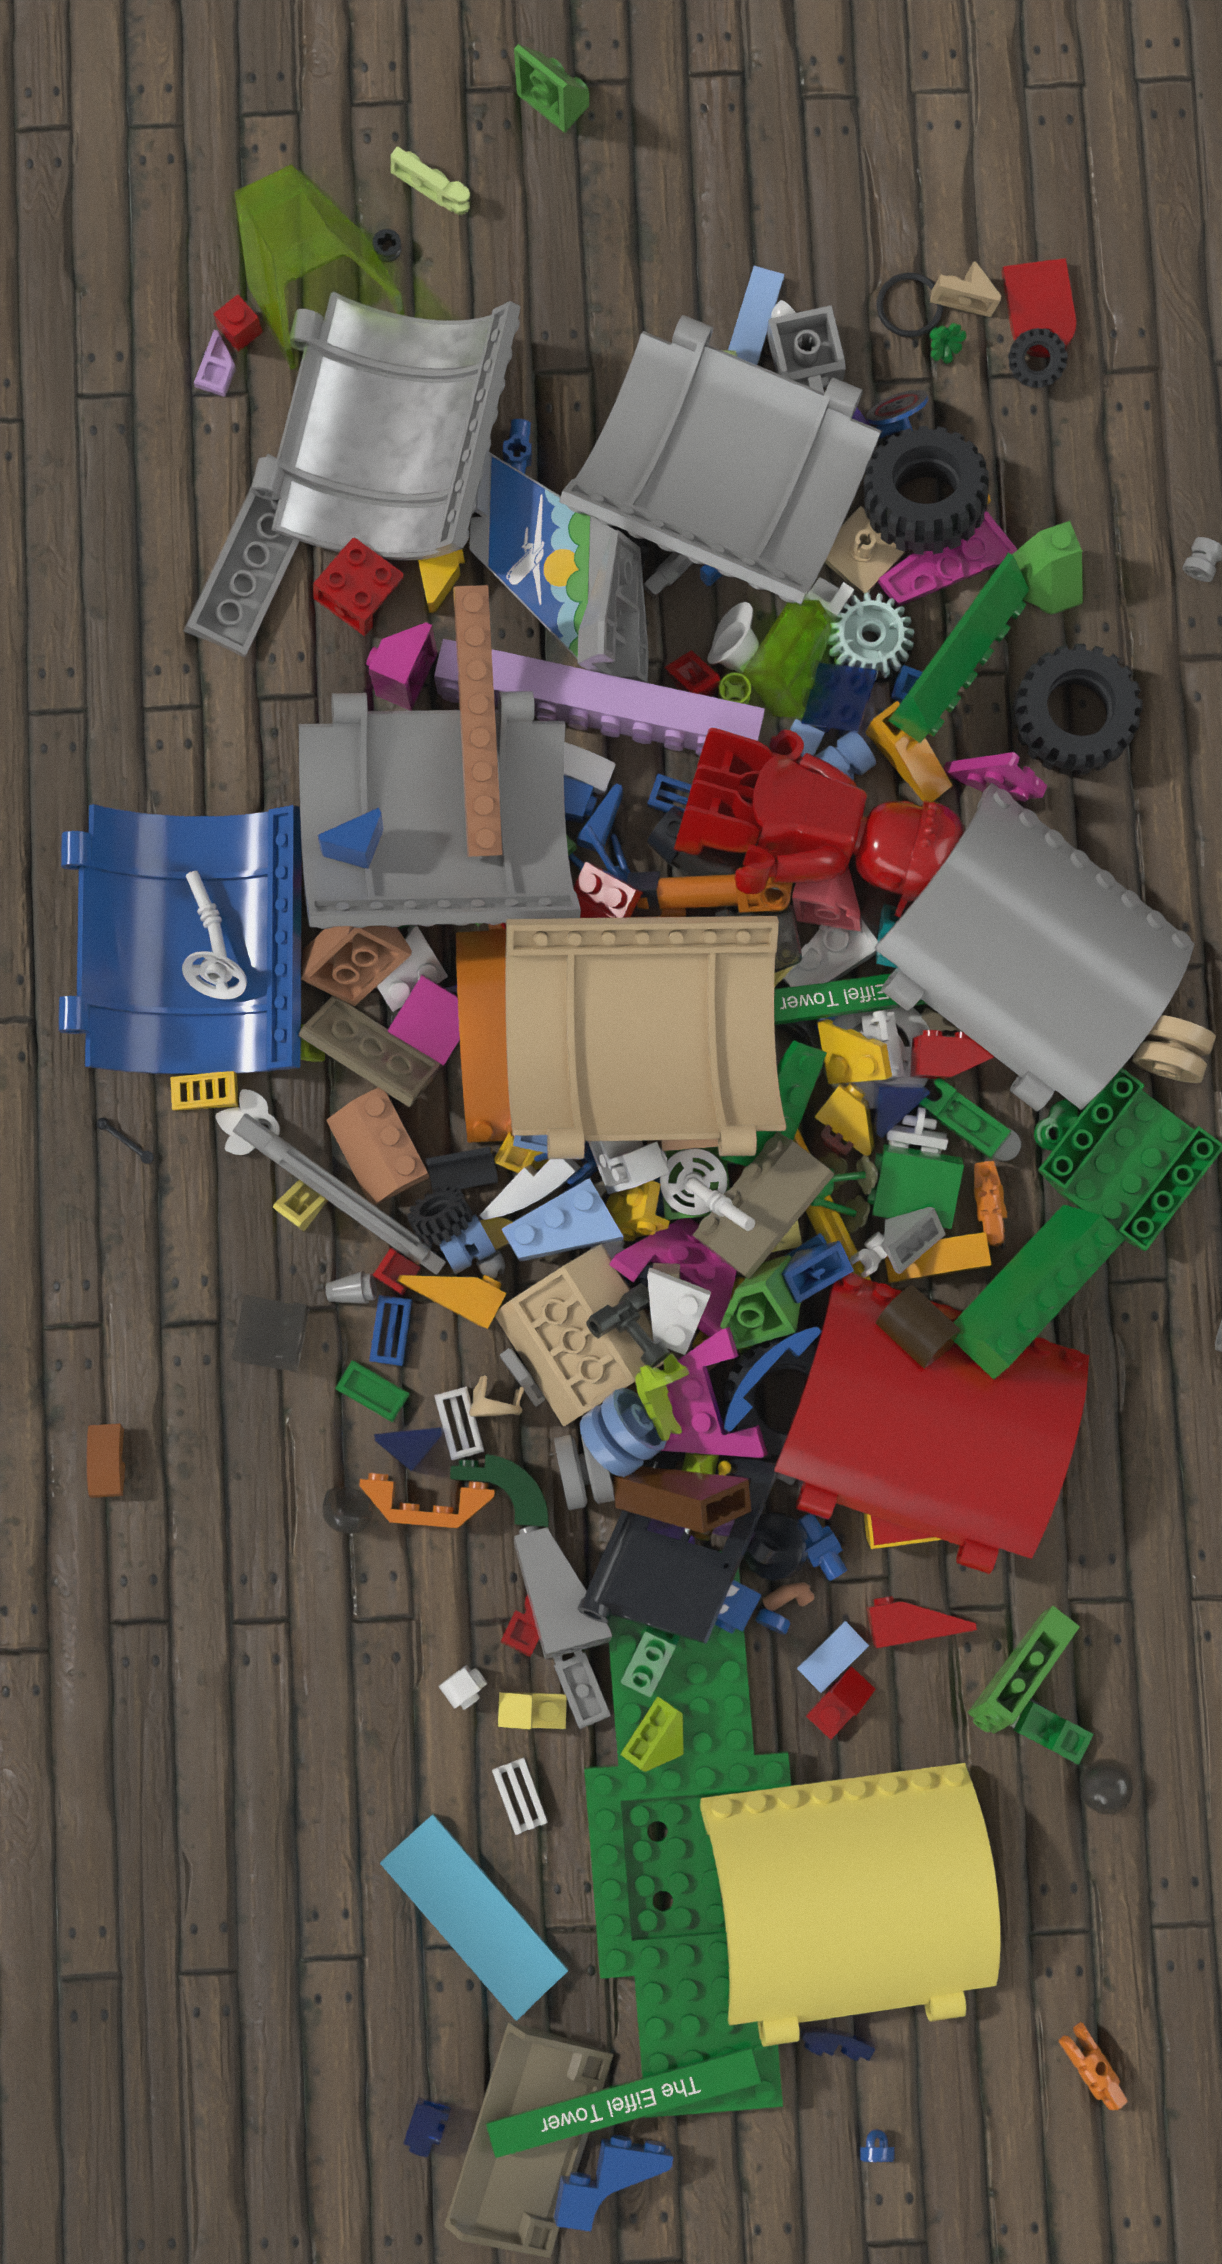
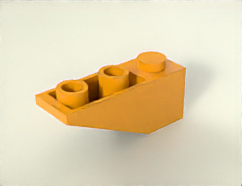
M896 701L872 720L865 733L922 801L934 802L953 785L926 738L919 743L888 721L900 705Z

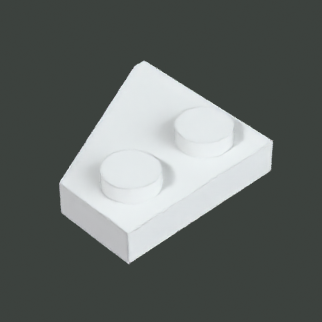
M410 925L407 929L409 933L405 937L412 950L411 956L377 986L392 1012L403 1006L422 974L436 983L448 977L417 925Z
M649 1268L647 1278L653 1343L662 1342L666 1348L685 1355L710 1298L711 1291Z

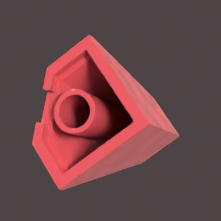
M849 866L843 875L837 876L832 880L795 884L792 900L796 921L861 931V913Z

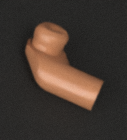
M801 1582L782 1585L762 1600L768 1610L775 1611L794 1598L803 1607L813 1601L815 1596L809 1589L811 1586Z

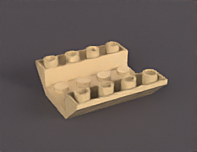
M603 1244L577 1257L514 1297L498 1309L495 1314L499 1324L563 1427L602 1403L616 1389L626 1388L634 1383L636 1374L641 1371L640 1367L645 1366L640 1359L644 1352L626 1330L619 1333L614 1328L598 1339L590 1332L586 1325L587 1320L592 1314L606 1305L614 1307L619 1304L623 1294L631 1290L621 1273L609 1265L612 1259ZM642 1310L639 1312L641 1317L637 1323L653 1341L652 1323L645 1311ZM662 1361V1362H661L660 1364H658L655 1368L660 1367L661 1365L664 1364V1362Z

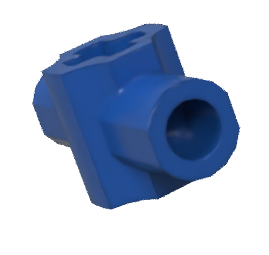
M524 419L511 420L509 440L504 441L503 444L504 462L525 474L526 467L532 464V445L529 443L531 422ZM515 450L522 451L520 457L513 456L515 455Z
M810 1513L798 1519L807 1534L805 1552H808L807 1559L815 1568L819 1565L828 1581L846 1572L848 1569L838 1554L843 1549L829 1526L826 1525L822 1528L816 1516Z

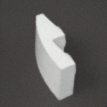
M564 742V776L594 786V792L599 795L604 793L616 764L588 750Z

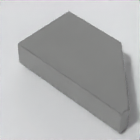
M508 1348L501 1353L500 1358L519 1385L524 1388V1392L534 1406L537 1407L544 1402L545 1396L514 1351Z

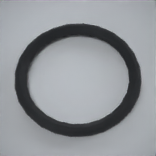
M907 272L898 274L884 283L879 291L876 304L878 316L882 324L896 335L903 337L922 336L930 332L938 324L943 313V305L937 304L936 314L928 325L921 329L910 331L894 326L887 319L883 309V299L888 289L901 280L913 279L921 281L931 290L935 283L918 273Z

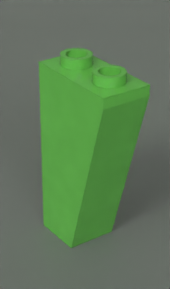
M1054 1606L1042 1612L967 1712L974 1718V1724L981 1730L988 1733L991 1731L993 1734L1013 1724L1080 1626Z

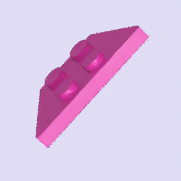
M1014 752L946 762L943 768L947 777L982 792L993 783L999 789L1006 790L1015 801L1026 802L1028 799L1043 798L1047 785L1035 775V772L1030 767L1024 766L1023 770H1021L1017 766L1020 757Z

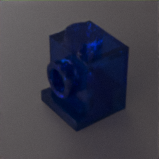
M418 2097L403 2143L410 2146L409 2151L411 2153L428 2157L432 2143L440 2144L446 2125L439 2122L440 2119L448 2120L451 2108Z

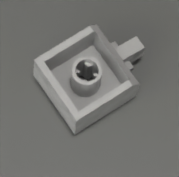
M832 306L779 316L768 320L767 338L777 374L824 393L823 387H828L832 377L841 381L844 379L845 360Z

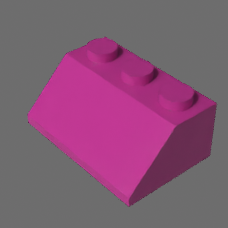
M423 623L383 638L378 648H372L366 665L369 666V675L371 676L377 697L412 711L438 654L431 624Z

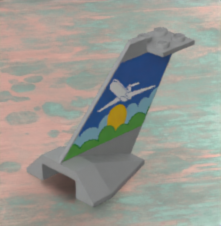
M488 451L482 468L484 470L483 479L478 485L475 497L477 501L475 512L482 517L470 518L469 550L578 660L580 666L589 671L648 683V640L640 547L619 530H614L608 525L600 523L597 518L586 513L573 512L567 505L559 502L561 496Z

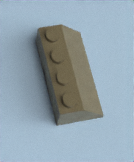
M777 1132L773 1138L765 1143L763 1150L755 1160L743 1170L741 1177L732 1188L723 1194L732 1200V1205L755 1220L754 1228L746 1231L726 1216L720 1217L716 1213L711 1212L709 1216L701 1221L699 1228L693 1236L719 1259L750 1279L835 1174L793 1140Z

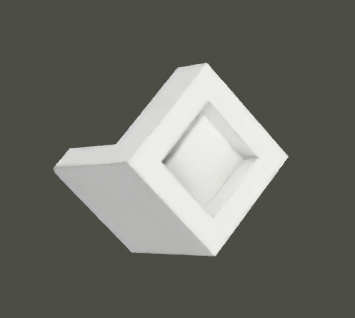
M819 578L811 591L808 592L802 605L831 623L836 622L837 616L845 603H850L854 588L844 582L840 588H837L823 578Z

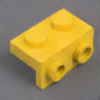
M651 1180L637 1187L610 1194L606 1207L621 1231L624 1241H634L637 1237L654 1235L658 1231L669 1228L670 1221L655 1215L660 1183Z

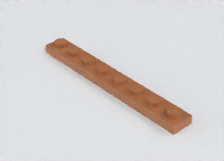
M488 585L455 586L453 592L468 857L502 855L489 591Z

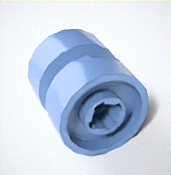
M854 730L838 739L836 748L828 746L815 755V757L830 763L849 775L852 780H854V774L862 775L876 765V760L870 748Z
M476 1214L472 1216V1222L468 1223L469 1227L466 1230H460L462 1234L458 1237L456 1235L451 1236L452 1240L446 1242L444 1239L439 1245L455 1274L470 1267L472 1259L476 1258L481 1261L496 1252Z

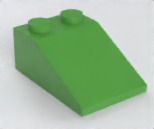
M518 44L514 48L517 95L565 133L589 107L588 87L578 77L572 78L567 74L563 66L556 59H549L539 51Z

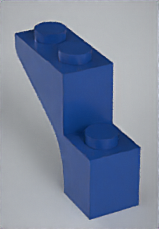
M612 2135L611 2140L602 2138L595 2180H591L590 2175L580 2172H571L570 2177L561 2175L554 2215L557 2227L591 2232L595 2213L608 2195L670 2170L673 2163V2155L670 2149L665 2148L666 2144L653 2140H646L645 2145L631 2143V2138L621 2135Z

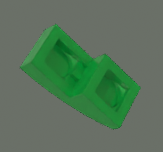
M1030 1700L1024 1707L1013 1729L1015 1732L1078 1765L1094 1735Z

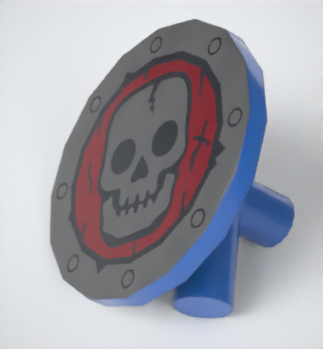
M923 390L901 392L873 406L867 413V419L870 424L877 425L876 429L881 430L879 438L911 428V431H913L908 417L926 405L929 400L927 392Z

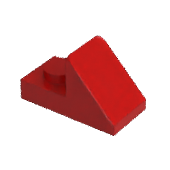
M850 1666L805 1716L832 1740L853 1715L856 1716L876 1689Z

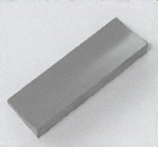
M270 454L266 455V457L277 459ZM250 487L183 630L184 632L210 641L240 656H246L299 543V540L271 530L278 499L268 500L260 498L251 492Z

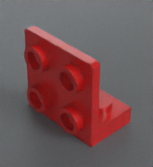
M352 538L313 583L314 600L365 637L373 627L374 612L402 581L403 573L361 541Z

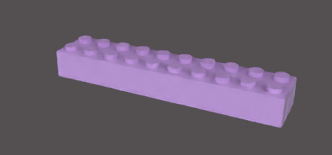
M443 639L434 675L437 692L439 695H442L444 700L459 703L456 641ZM492 649L495 707H497L498 692L533 691L534 715L540 721H565L574 729L587 730L588 727L600 729L602 734L610 737H619L620 734L632 736V740L642 744H651V741L664 743V747L670 750L682 751L683 748L696 750V754L699 756L702 752L707 731L710 728L721 729L756 741L759 740L764 708Z

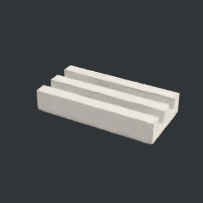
M463 1387L434 1395L451 1460L484 1452L476 1418L469 1415L472 1403L468 1388ZM462 1395L476 1447H469L456 1399L457 1396ZM446 1399H450L463 1450L458 1452L456 1451L443 1402Z
M524 1757L492 1769L515 1835L548 1823ZM520 1767L538 1816L537 1819L532 1820L514 1768ZM501 1773H508L525 1820L524 1824H519Z

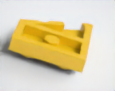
M829 1019L817 1022L822 1050L827 1052L824 1063L828 1084L885 1080L892 1077L886 1043L874 1038L868 1039L862 1033L853 1029H842L833 1025V1021Z

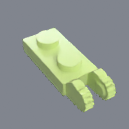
M398 146L391 154L392 174L440 206H444L451 212L454 211V214L462 215L468 212L470 207L469 189L464 187L459 181L450 182L441 171L429 168L414 153L410 151L405 152Z

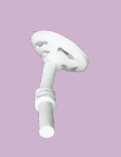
M192 871L186 875V878L199 906L197 912L201 915L200 919L204 922L203 926L208 928L213 952L202 951L189 955L182 966L183 975L186 981L202 994L217 999L236 998L246 988V975L238 964L227 958L220 925L222 918L219 916V911L215 910L217 908L216 904L211 903L198 871ZM205 958L201 965H193L196 959ZM198 975H200V976H201L203 979H205L206 981H208V982H210V983H212V984H215L216 986H213V985H211V984H209V983L203 981ZM232 976L239 979L236 985L228 987L227 982L231 980Z
M694 1148L681 1150L668 1159L667 1169L669 1173L660 1177V1187L663 1197L672 1208L687 1215H700L712 1211L720 1217L726 1216L746 1231L754 1228L755 1220L732 1205V1200L723 1195L727 1189V1175L724 1166L715 1155L706 1150ZM693 1158H700L709 1162L714 1167V1170L710 1171L703 1164L693 1162ZM678 1162H681L684 1169L679 1173L677 1183H668L671 1170ZM693 1168L702 1170L706 1175L702 1177L700 1173L693 1171ZM710 1182H719L718 1190L712 1191L709 1189ZM685 1189L688 1193L694 1194V1197L686 1196L682 1193V1190ZM677 1194L682 1200L694 1203L695 1207L679 1203L673 1195Z

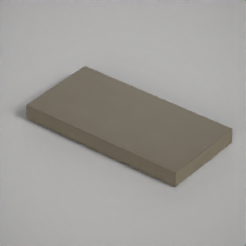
M333 995L302 1027L298 1035L408 1107L414 1103L438 1075L443 1066L387 1031L388 1029Z

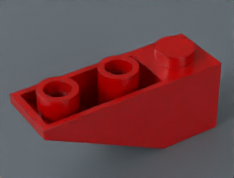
M923 1030V1035L912 1038L910 1078H941L943 1080L995 1056L964 1032L955 1033V1037H943V1031Z

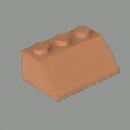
M386 925L367 926L364 928L336 926L324 929L303 949L301 980L356 1006L409 958L412 950L397 927H388Z
M379 1087L352 1100L326 1120L363 1193L373 1205L376 1206L430 1178L387 1093Z

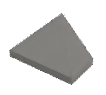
M928 1207L885 1220L884 1248L896 1273L900 1274L946 1235L935 1208Z

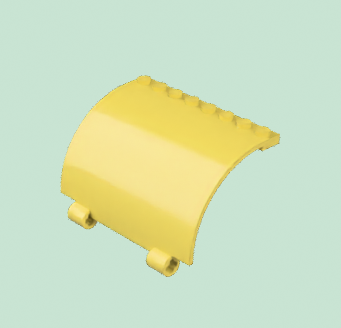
M965 1763L701 1798L700 1809L707 1834L710 1836L725 1915L730 1979L729 2025L758 2021L760 2040L765 2047L798 2042V2023L923 2004L929 2021L964 2017L966 2014V2001L963 1991L997 1985L1000 1964V1913L996 1876L984 1818Z

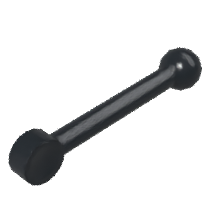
M101 1117L97 1120V1127L100 1130H107L136 1152L143 1163L151 1164L154 1161V1154L152 1152L144 1151L110 1125L107 1118Z

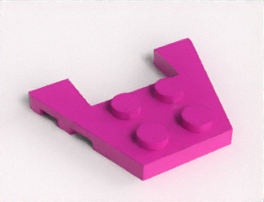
M691 1218L678 1219L669 1224L668 1229L658 1231L654 1235L644 1238L613 1257L609 1265L632 1282L637 1279L650 1261L652 1263L680 1264L681 1280L711 1291L710 1298L697 1328L709 1337L722 1329L720 1325L730 1303L736 1270L719 1259L693 1236L699 1228V1224Z
M730 1327L721 1329L678 1360L680 1364L687 1367L689 1374L667 1384L666 1387L668 1390L667 1396L672 1405V1413L681 1427L682 1433L677 1435L670 1433V1437L661 1451L757 1458L768 1454L759 1425L731 1433H726L724 1430V1424L706 1366L738 1357Z

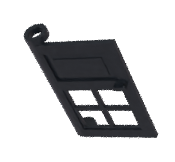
M660 1451L652 1458L644 1460L642 1466L674 1470L678 1460L684 1462L686 1452ZM719 1455L715 1475L719 1472V1463L727 1461L731 1465V1471L728 1474L752 1480L749 1486L751 1512L734 1519V1524L722 1552L688 1543L691 1536L685 1531L680 1540L647 1531L653 1518L622 1510L584 1598L581 1599L577 1610L586 1617L598 1622L608 1623L611 1615L707 1644L778 1475V1472L774 1471L775 1465L743 1456Z

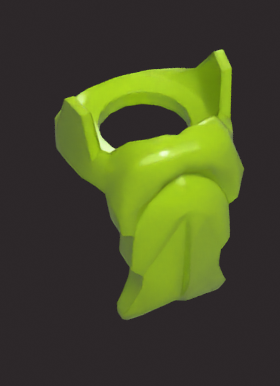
M672 1353L663 1360L665 1370L661 1371L658 1368H651L649 1365L640 1367L641 1371L635 1377L638 1395L649 1418L656 1427L659 1438L663 1442L669 1439L670 1433L676 1435L682 1433V1429L672 1413V1405L667 1396L668 1390L666 1385L689 1374L687 1367L680 1364Z

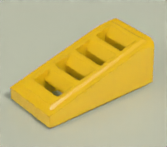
M235 1071L170 1077L173 1111L239 1107L237 1074ZM212 1082L213 1099H207L206 1083ZM219 1082H225L226 1097L220 1098ZM199 1083L200 1100L194 1101V1084ZM180 1084H187V1102H181Z

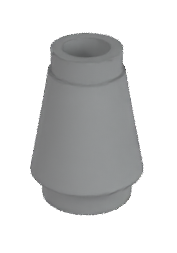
M364 1271L326 1283L327 1299L329 1302L368 1304L369 1300H375L377 1297V1286L373 1273L366 1274Z

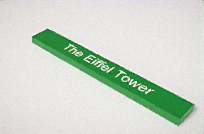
M891 974L774 989V1025L901 1008V1006L881 991L883 984ZM919 999V1001L915 1005H923L927 1003Z
M749 2047L487 2121L486 2126L494 2156L499 2158L762 2083L753 2047Z

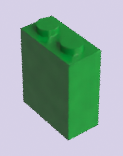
M884 1144L882 1153L875 1154L874 1165L877 1168L878 1179L875 1187L871 1189V1193L867 1195V1202L872 1205V1215L893 1218L932 1207L935 1208L942 1227L951 1229L964 1168L963 1159L961 1157Z

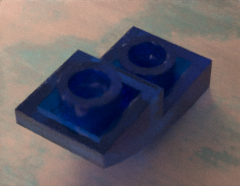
M803 2027L800 2032L802 2040L806 2041L804 2047L821 2057L824 2052L833 2056L837 2046L841 2045L840 2051L849 2058L859 2061L862 2057L870 2061L876 2050L873 2043L854 2034L837 2029Z

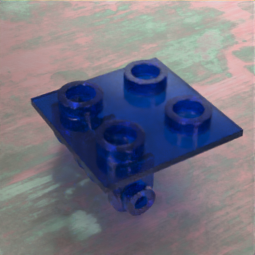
M819 663L801 724L816 726V729L824 733H828L831 728L859 732L877 670Z

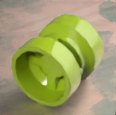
M729 673L720 682L718 699L748 705L752 689L750 681L743 674Z

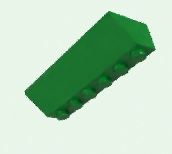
M1010 553L1006 555L888 720L919 743L923 741L927 734H930L932 737L935 736L945 720L940 718L945 710L951 713L961 699V696L957 694L961 686L966 690L978 675L973 669L978 663L984 666L994 652L990 647L992 642L995 640L1000 643L1011 628L1006 622L1010 617L1016 620L1027 605L1022 600L1028 593L1029 588L1013 555Z
M1063 1204L953 1322L961 1329L955 1343L991 1378L995 1379L1017 1359L1126 1238L1102 1215Z

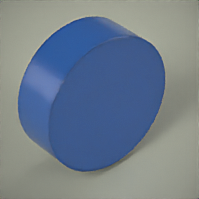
M765 1608L760 1609L755 1619L756 1622L783 1635H786L791 1624L785 1617Z

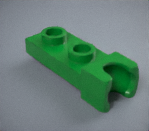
M936 1078L934 1081L935 1088L942 1095L941 1099L933 1102L922 1097L918 1102L919 1108H925L926 1114L942 1123L981 1153L992 1159L1011 1135V1130L958 1093L955 1088L944 1080Z

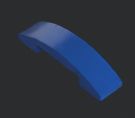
M818 1327L803 1330L784 1339L755 1363L739 1384L730 1402L724 1423V1430L730 1433L752 1409V1406L743 1398L786 1350L798 1358L822 1332Z

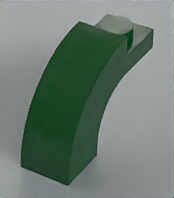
M486 1454L485 1468L479 1467V1461L459 1460V1466H451V1480L489 1482L501 1487L513 1502L516 1525L549 1527L548 1508L541 1489L535 1480L517 1464L502 1457Z

